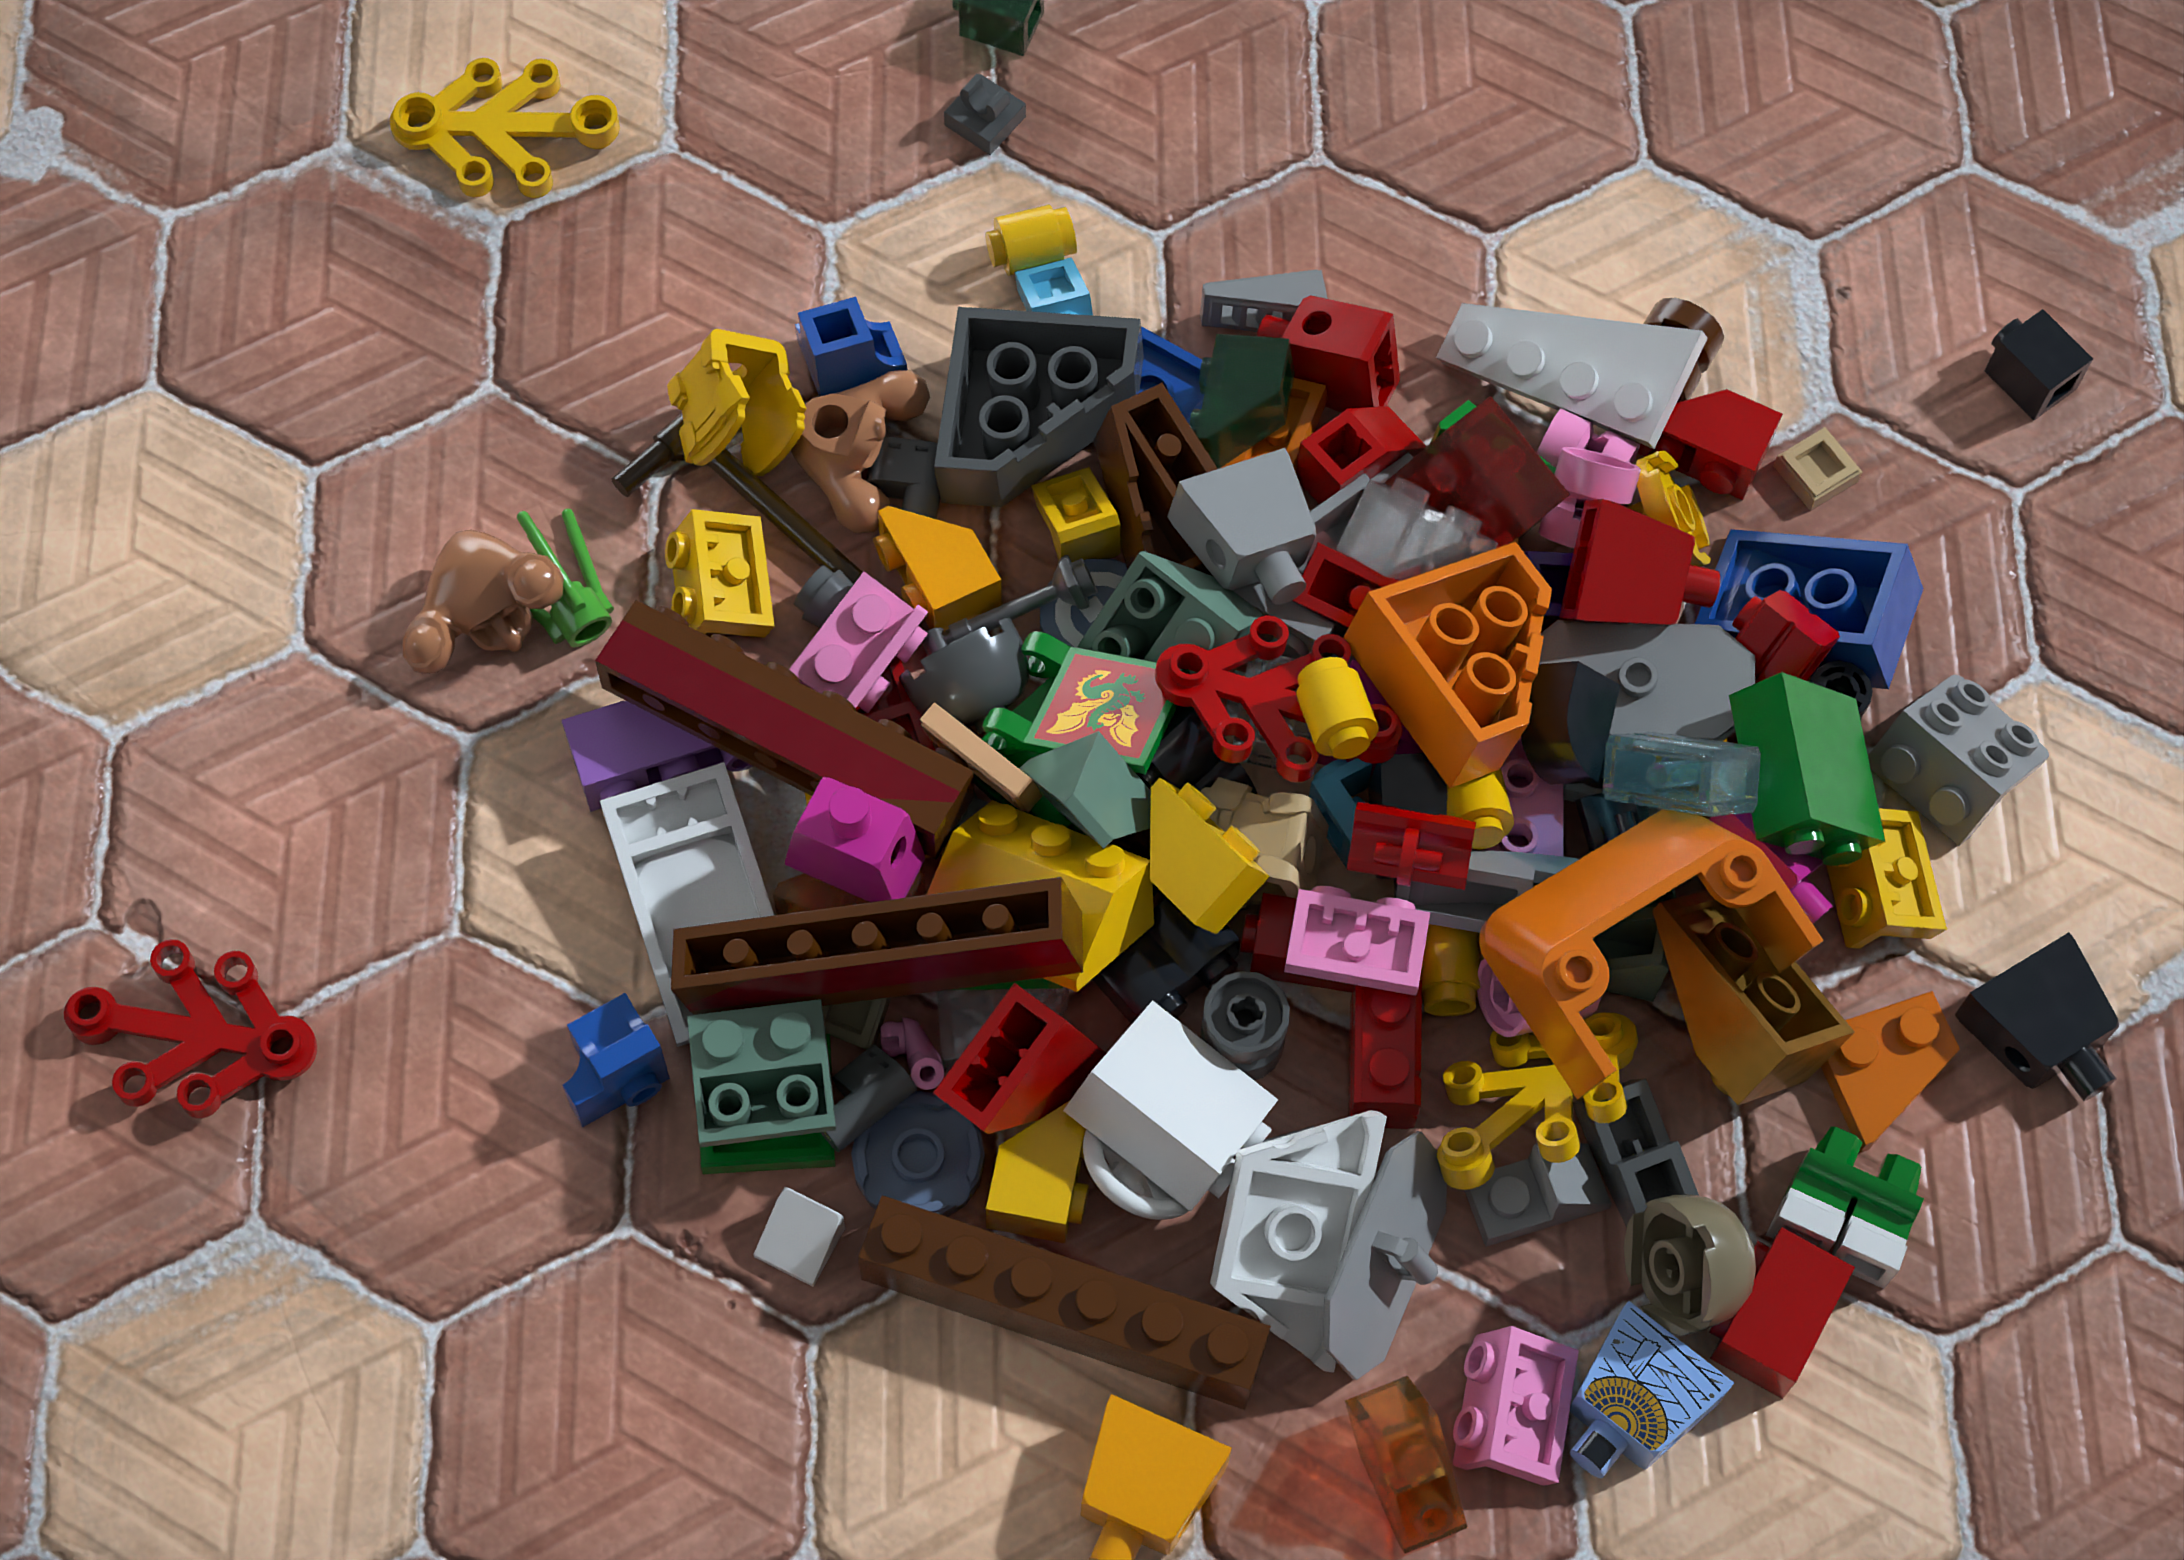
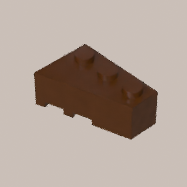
M1160 383L1111 406L1094 438L1108 498L1116 510L1120 522V544L1128 570L1137 555L1145 551L1213 576L1174 528L1167 516L1179 481L1218 468L1163 383Z

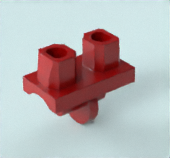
M1357 802L1347 870L1397 878V885L1410 887L1411 881L1465 890L1476 822L1442 814L1433 815L1403 810L1395 806Z

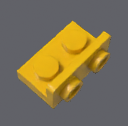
M691 509L678 528L669 534L666 541L665 561L667 567L673 569L675 586L671 609L680 614L688 622L689 627L703 634L708 632L765 638L775 625L761 516Z
M1879 808L1885 842L1861 851L1862 857L1855 862L1838 866L1826 865L1846 947L1861 948L1880 936L1932 939L1947 930L1918 812Z

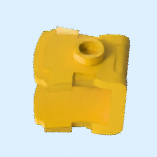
M714 329L705 338L701 349L681 372H677L668 382L667 390L672 406H677L679 410H682L684 424L679 430V435L687 463H694V465L699 466L708 464L726 448L740 427H742L744 439L740 444L743 464L757 476H764L770 472L791 451L805 429L804 413L807 408L799 390L793 388L788 378L790 375L786 350L781 343L771 339ZM729 363L742 364L734 371H731Z

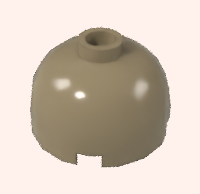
M1692 1194L1672 1195L1645 1203L1647 1205L1645 1211L1633 1214L1629 1220L1624 1240L1625 1268L1630 1286L1642 1284L1644 1293L1651 1303L1640 1306L1643 1312L1671 1334L1678 1336L1703 1331L1734 1317L1752 1293L1756 1274L1754 1246L1748 1232L1736 1214L1721 1202Z

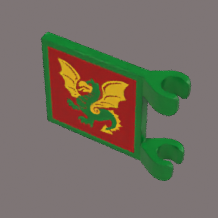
M1039 631L1031 632L1021 647L1022 654L1030 656L1027 664L1028 673L1036 678H1050L1054 676L1056 678L1033 723L1008 709L996 707L991 709L982 724L985 732H992L988 739V745L1001 755H1011L1023 751L1043 754L1099 731L1134 772L1146 774L1178 706L1164 697L1156 683L1155 668L1157 662L1071 647L1049 634ZM1180 669L1182 672L1190 674L1189 669Z

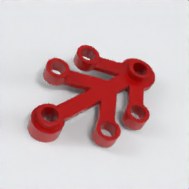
M1266 615L1255 619L1251 624L1248 635L1211 650H1206L1194 644H1178L1169 647L1159 656L1155 668V680L1159 689L1171 703L1194 708L1214 739L1213 750L1221 760L1228 763H1240L1246 760L1252 751L1255 732L1247 721L1241 718H1231L1219 697L1242 704L1277 758L1276 769L1284 779L1298 783L1312 777L1319 756L1315 745L1304 737H1296L1283 716L1306 723L1296 697V692L1291 690L1299 687L1297 678L1302 669L1314 661L1323 659L1321 653H1333L1339 658L1344 659L1348 664L1351 656V647L1344 638L1335 634L1322 635L1315 640L1311 653L1250 678L1228 671L1257 658L1274 660L1284 653L1289 630L1287 625L1275 616ZM1270 634L1277 639V641L1266 642L1259 637V635ZM1180 669H1189L1196 673L1186 674ZM1371 704L1378 726L1385 731H1378L1375 738L1370 742L1368 749L1356 756V758L1367 763L1377 764L1386 762L1395 755L1402 736V724L1396 713L1388 706ZM1236 736L1244 743L1232 745L1227 743L1224 737ZM1299 755L1307 763L1301 765L1294 764L1287 756Z
M174 939L159 943L151 953L150 963L160 980L172 985L191 1017L118 1004L111 993L99 987H87L77 991L69 998L64 1009L66 1025L80 1042L88 1045L104 1044L116 1036L118 1032L179 1043V1045L147 1064L136 1061L127 1062L115 1071L112 1078L113 1089L121 1101L128 1106L139 1107L149 1103L156 1095L158 1089L221 1051L244 1055L213 1077L203 1073H195L181 1081L177 1089L178 1102L189 1116L198 1119L213 1115L219 1109L222 1101L263 1076L277 1081L291 1080L301 1076L311 1067L317 1054V1040L310 1026L295 1016H279L258 984L257 968L246 953L230 951L223 954L214 966V975L220 987L226 993L237 995L255 1028L226 1023L194 972L195 961L188 947L183 942ZM169 955H183V961L177 968L173 970L162 968V963ZM236 965L247 967V972L242 979L234 982L225 979L228 970ZM91 1003L101 1004L100 1011L95 1017L91 1019L80 1018V1012L85 1006ZM282 1037L293 1039V1045L286 1053L274 1054L271 1052V1047L276 1040ZM131 1077H146L145 1084L141 1090L135 1093L124 1091L125 1084ZM200 1087L210 1089V1095L204 1103L199 1105L189 1103V1096L195 1089Z

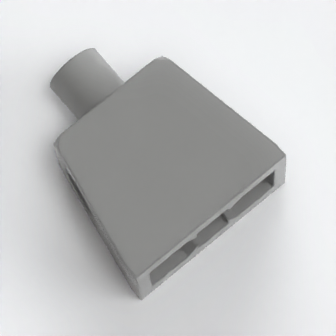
M1285 448L1179 481L1167 517L1222 588L1235 590L1261 581L1275 605L1290 602L1305 590L1306 583L1298 568L1306 562L1316 537V527L1290 456Z

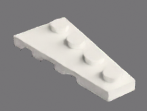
M1462 303L1436 358L1446 366L1558 411L1560 408L1593 422V425L1655 449L1708 338L1700 330Z

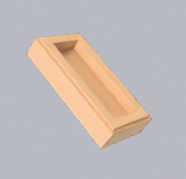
M935 702L921 717L922 728L935 744L961 757L968 764L969 769L973 770L974 775L1017 809L1029 813L1041 799L1042 794L1033 779Z

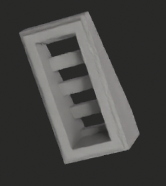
M1317 269L1205 283L1202 287L1201 324L1202 326L1257 332L1262 319L1267 314L1291 321L1303 298L1312 295L1328 299L1322 270Z

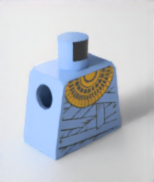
M1628 1301L1611 1327L1570 1405V1412L1589 1427L1570 1450V1455L1580 1467L1597 1478H1603L1621 1454L1638 1467L1646 1470L1714 1410L1733 1386L1734 1382Z

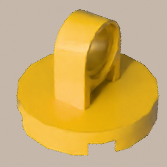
M1664 450L1637 460L1636 466L1641 469L1637 482L1641 502L1627 508L1694 536L1695 546L1690 565L1702 567L1709 564L1711 558L1705 552H1699L1700 549L1709 546L1710 542L1695 495L1689 484L1679 487L1669 474V471L1679 467L1674 458Z

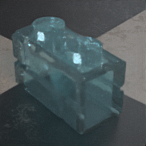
M1658 732L1609 735L1605 748L1603 794L1605 800L1635 803V805L1709 817L1754 813L1758 802L1761 753L1757 746Z

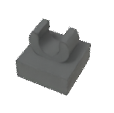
M976 74L962 88L960 95L944 111V125L991 155L1026 117V103L982 74Z

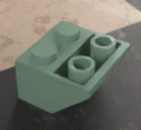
M1142 551L1137 555L1077 648L1157 662L1159 656L1166 649L1174 645L1194 644L1206 650H1211L1246 636L1250 632L1253 621L1265 615L1233 590L1222 588L1213 576ZM1190 670V674H1195V673H1196V672Z
M821 999L687 1016L700 1147L836 1130L826 1027Z

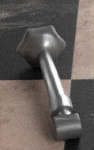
M1064 555L1059 559L1058 566L1053 574V584L989 610L970 620L964 618L949 625L948 630L944 631L943 628H933L926 631L928 634L922 641L927 656L984 626L987 632L1000 627L999 620L1005 618L1014 620L1058 598L1065 603L1076 605L1078 609L1088 608L1090 604L1088 597L1097 593V588L1084 560L1081 558L1071 562L1069 556Z

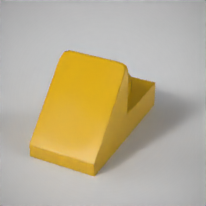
M1089 467L1031 486L1037 508L1051 532L1058 561L1064 555H1068L1071 562H1075L1081 558L1083 560L1111 559L1120 554V522L1118 514Z

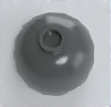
M1011 618L998 621L1003 633L990 637L984 626L920 660L926 672L915 680L908 669L899 676V680L911 702L922 716L935 702L965 727L974 725L979 735L987 733L983 730L982 724L989 711L995 707L1008 709L1024 693L1029 680L1027 670L1029 658L1022 654L1021 647L1023 641Z

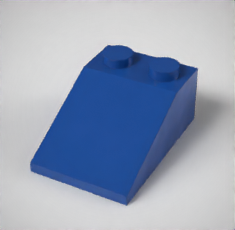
M1730 529L1715 569L1720 573V587L1717 598L1711 608L1701 606L1695 624L1719 625L1732 637L1736 638L1739 631L1732 626V623L1742 608L1754 596L1763 600L1779 590L1786 591L1806 606L1811 614L1817 615L1839 632L1840 638L1818 667L1833 661L1852 663L1864 671L1870 679L1872 688L1889 689L1923 592V586L1908 544Z

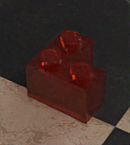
M1491 396L1444 431L1381 485L1395 502L1399 511L1407 517L1419 534L1453 508L1468 526L1470 532L1487 551L1510 544L1570 495Z

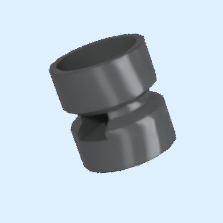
M1240 971L1224 976L1212 986L1205 999L1200 1038L1254 1081L1262 1079L1275 1069L1283 1054L1290 1012L1285 992L1274 980L1257 972Z

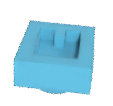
M1072 257L1014 272L1017 291L1026 311L1093 316L1090 293Z
M1358 758L1347 762L1346 759H1337L1321 768L1315 774L1313 781H1311L1309 797L1315 801L1329 825L1327 839L1345 868H1347L1356 805L1357 802L1365 803L1359 796H1353L1368 787L1372 770L1371 763L1361 761Z

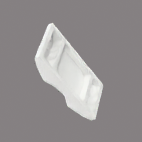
M724 762L600 800L677 1047L689 1043L687 1016L692 1015V1013L671 990L673 929L774 915Z

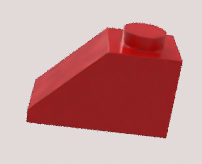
M1317 542L1301 575L1306 583V588L1292 601L1348 629L1368 592L1399 582V580Z

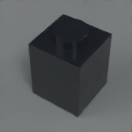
M2042 309L2024 323L2018 318L2012 320L1997 333L1991 342L1995 350L1984 371L2034 421L2077 390L2093 358Z

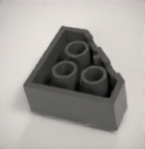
M958 307L934 465L941 503L1003 507L1092 443L1110 407L1139 394L1144 359L1141 319Z

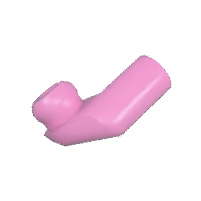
M902 1017V1022H885L880 1027L882 1050L891 1057L905 1055L912 1080L917 1087L930 1090L936 1088L942 1082L944 1069L940 1055L919 1022Z

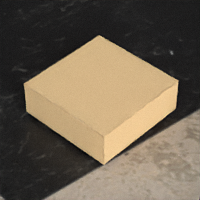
M1825 427L1779 454L1773 465L1810 511L1856 484L1862 474L1861 469Z

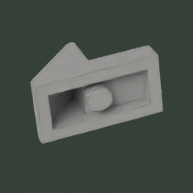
M1538 1143L1534 1144L1528 1159L1495 1168L1492 1177L1485 1184L1477 1188L1464 1190L1485 1247L1610 1209L1612 1205L1590 1147L1584 1143H1580L1579 1152L1575 1157L1561 1163L1545 1160L1540 1154Z

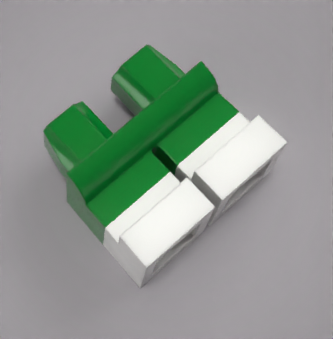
M1831 1126L1815 1149L1810 1148L1797 1167L1766 1236L1774 1239L1778 1231L1783 1227L1827 1252L1836 1242L1832 1255L1854 1266L1855 1269L1852 1275L1884 1289L1900 1270L1908 1247L1906 1242L1911 1227L1924 1198L1916 1195L1922 1167L1919 1163L1901 1155L1889 1153L1883 1159L1877 1176L1853 1167L1863 1142L1856 1135L1836 1126ZM1846 1210H1847V1211H1848V1215H1847L1846 1220H1845L1844 1215H1845V1212H1846Z

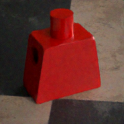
M1310 295L1302 299L1291 321L1267 314L1259 325L1255 340L1256 348L1281 356L1286 376L1326 385L1328 400L1325 406L1342 413L1347 408L1387 406L1400 382L1394 315L1392 313Z
M1585 500L1559 618L1574 621L1675 625L1679 618L1682 602L1707 608L1713 606L1719 592L1720 573L1717 570L1690 565L1695 546L1694 536L1610 500Z

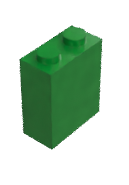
M1783 672L1729 695L1756 840L1785 848V852L1788 854H1805L1821 859L1825 865L1829 866L1855 862L1862 857L1861 851L1885 842L1856 698Z

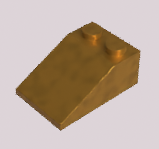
M1707 890L1660 902L1652 910L1695 1054L1710 1071V1077L1716 1087L1724 1094L1730 1096L1737 1105L1806 1082L1855 1033L1797 963L1779 973L1736 908L1722 905Z

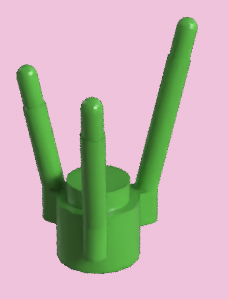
M569 508L562 511V518L586 587H583L579 581L571 582L530 515L526 511H520L517 514V520L527 534V538L537 554L548 556L560 569L564 577L563 596L557 603L551 605L550 614L545 609H530L533 618L545 628L554 644H558L565 639L571 647H581L591 643L604 634L611 626L612 618L609 614L613 612L614 607L601 588L573 511Z

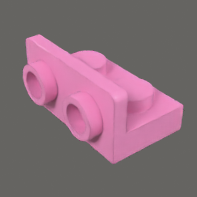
M863 572L789 670L798 677L801 684L821 694L825 690L833 691L851 702L855 709L858 706L866 713H869L890 685V682L884 679L881 674L896 656L906 663L928 633L918 625L928 611L920 605L913 609L866 572Z
M1317 886L1312 888V891L1299 889L1284 972L1416 996L1430 912L1416 910V906L1413 903L1399 898H1381L1377 900V903L1353 899L1347 891L1331 886Z
M1513 1326L1476 1335L1464 1363L1467 1381L1462 1410L1457 1416L1453 1429V1438L1456 1443L1453 1465L1465 1470L1486 1466L1542 1486L1559 1483L1579 1350Z

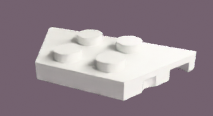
M1366 1111L1237 1150L1210 1284L1215 1290L1239 1308L1244 1309L1259 1322L1270 1325L1271 1332L1284 1339L1326 1372L1334 1373L1336 1361L1326 1352L1323 1346L1324 1298L1373 1185L1387 1118L1378 1111Z

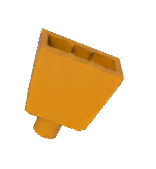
M1111 1394L1106 1404L1081 1502L1080 1515L1103 1527L1089 1560H1135L1141 1545L1161 1554L1170 1555L1223 1476L1229 1463L1232 1448Z

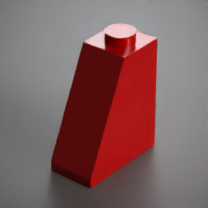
M1014 983L933 1093L981 1130L991 1134L1040 1120L1071 1100L1090 1072L1107 1053L1067 1020Z

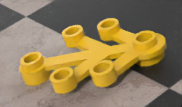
M489 58L475 59L467 65L463 75L434 97L421 92L410 93L402 97L396 103L390 116V128L395 140L408 149H430L456 173L460 190L470 197H482L492 190L494 186L492 169L486 159L479 156H471L452 136H474L515 174L518 189L524 196L540 198L548 194L553 186L550 166L544 159L532 157L512 137H573L591 149H603L616 139L620 131L615 104L607 97L601 95H589L579 99L572 107L571 113L515 112L532 98L544 100L558 93L561 86L558 69L552 61L547 59H535L529 62L524 68L523 74L503 90H501L503 82L498 64ZM481 75L492 76L490 80L485 82L475 81ZM542 75L551 77L548 81L542 83L533 81L536 77ZM473 96L481 99L491 98L475 111H456ZM421 122L427 123L426 125L420 127H413L414 125ZM594 125H602V126H604V127L599 128V129H589L590 127H592V126H594ZM472 173L484 174L481 179L476 181L466 179ZM538 173L543 175L538 181L531 182L525 180L530 174Z
M1603 1012L1594 1014L1584 1019V1021L1611 1060L1616 1071L1584 1095L1583 1098L1587 1115L1591 1120L1598 1123H1611L1620 1119L1627 1110L1624 1090L1619 1082V1070L1627 1066L1633 1059L1634 1050L1638 1044V1035L1634 1023L1626 1016ZM1495 1031L1490 1035L1489 1040L1494 1060L1503 1067H1517L1526 1063L1529 1059L1550 1058L1535 1035L1527 1033L1515 1037H1504ZM1460 1061L1452 1064L1445 1070L1443 1081L1448 1099L1456 1105H1471L1480 1099L1515 1095L1475 1129L1467 1127L1456 1128L1443 1137L1437 1151V1159L1443 1180L1449 1186L1468 1190L1485 1184L1492 1177L1495 1170L1491 1150L1544 1106L1545 1121L1536 1129V1139L1541 1156L1549 1162L1561 1163L1572 1159L1579 1152L1580 1142L1576 1126L1573 1123V1092L1554 1064L1482 1073L1481 1067L1471 1061ZM1564 1138L1559 1141H1553L1555 1139Z

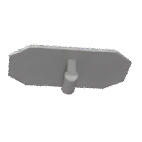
M1557 620L1541 633L1544 639L1539 664L1579 661L1620 684L1609 734L1626 743L1718 746L1736 732L1729 695L1755 684V655L1719 625H1663Z
M1416 1131L1386 1152L1324 1298L1323 1346L1326 1352L1354 1380H1358L1385 1360L1416 1283L1420 1285L1429 1284L1438 1274V1267L1428 1254L1446 1213L1447 1183L1442 1177L1437 1159V1150L1420 1131Z

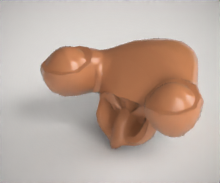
M911 370L889 371L865 384L835 394L812 398L805 404L807 408L804 413L805 429L791 449V453L805 473L825 492L838 522L854 533H868L879 528L878 510L890 506L891 503L880 488L863 480L861 477V472L866 468L872 467L879 454L886 433L885 419L907 422L922 415L929 402L930 394L926 380Z
M472 529L456 532L444 545L436 559L429 579L423 608L409 624L403 637V657L415 672L421 674L438 673L448 665L455 649V638L462 633L470 636L479 647L485 650L519 651L533 623L530 609H544L557 603L563 596L564 577L560 569L548 556L517 551L501 539L485 532Z

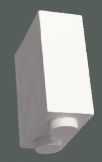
M1152 1000L1090 1072L1063 1111L1191 1212L1207 1191L1219 1199L1230 1185L1235 1163L1233 1157L1236 1155L1237 1150L1260 1144L1268 1136L1272 1129L1263 1123L1262 1120L1278 1099Z

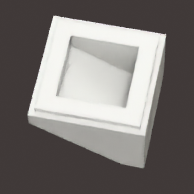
M784 1187L775 1203L753 1255L770 1266L814 1287L845 1230L844 1218L840 1213L788 1187Z

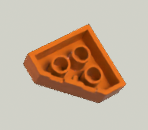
M1516 542L1368 592L1343 637L1351 647V654L1449 788L1499 770L1529 724L1532 703L1529 702L1531 687L1538 673L1544 636L1541 635L1544 615L1549 609L1552 588Z

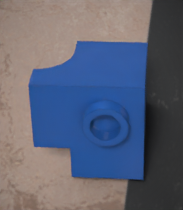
M856 297L798 312L799 323L795 324L797 340L819 397L857 387L889 371L908 370L906 360L890 321L876 323L865 320Z
M626 993L567 1024L573 1045L580 1056V1061L574 1075L562 1085L569 1104L582 1127L625 1103L627 1106L633 1107L646 1102L660 1091L661 1083L670 1079L659 1042L649 1025L643 1022Z

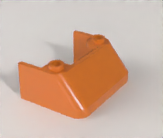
M1674 806L1660 810L1501 906L1492 913L1481 928L1479 945L1483 957L1577 1100L1589 1093L1616 1071L1611 1060L1579 1013L1595 1003L1604 994L1609 983L1607 961L1592 939L1598 934L1697 875L1716 901L1727 907L1736 908L1779 973L1792 966L1824 941L1768 857L1759 847L1690 809Z

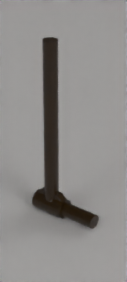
M682 412L653 436L654 442L612 478L614 486L621 494L629 497L670 460L672 462L685 461L679 430L684 424ZM726 448L707 464L820 567L824 565L834 573L841 570L853 585L863 571Z

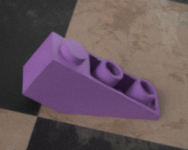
M620 701L562 719L568 745L590 812L601 809L600 800L723 762L726 769L732 772L743 771L753 767L627 701Z

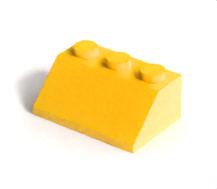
M994 800L990 801L952 832L926 894L1062 877L1082 911L1083 973L1045 977L1044 979L1075 992H1078L1154 925L1153 885L1150 881L1149 859L1125 851L1112 844H1108L1103 849L1089 836Z

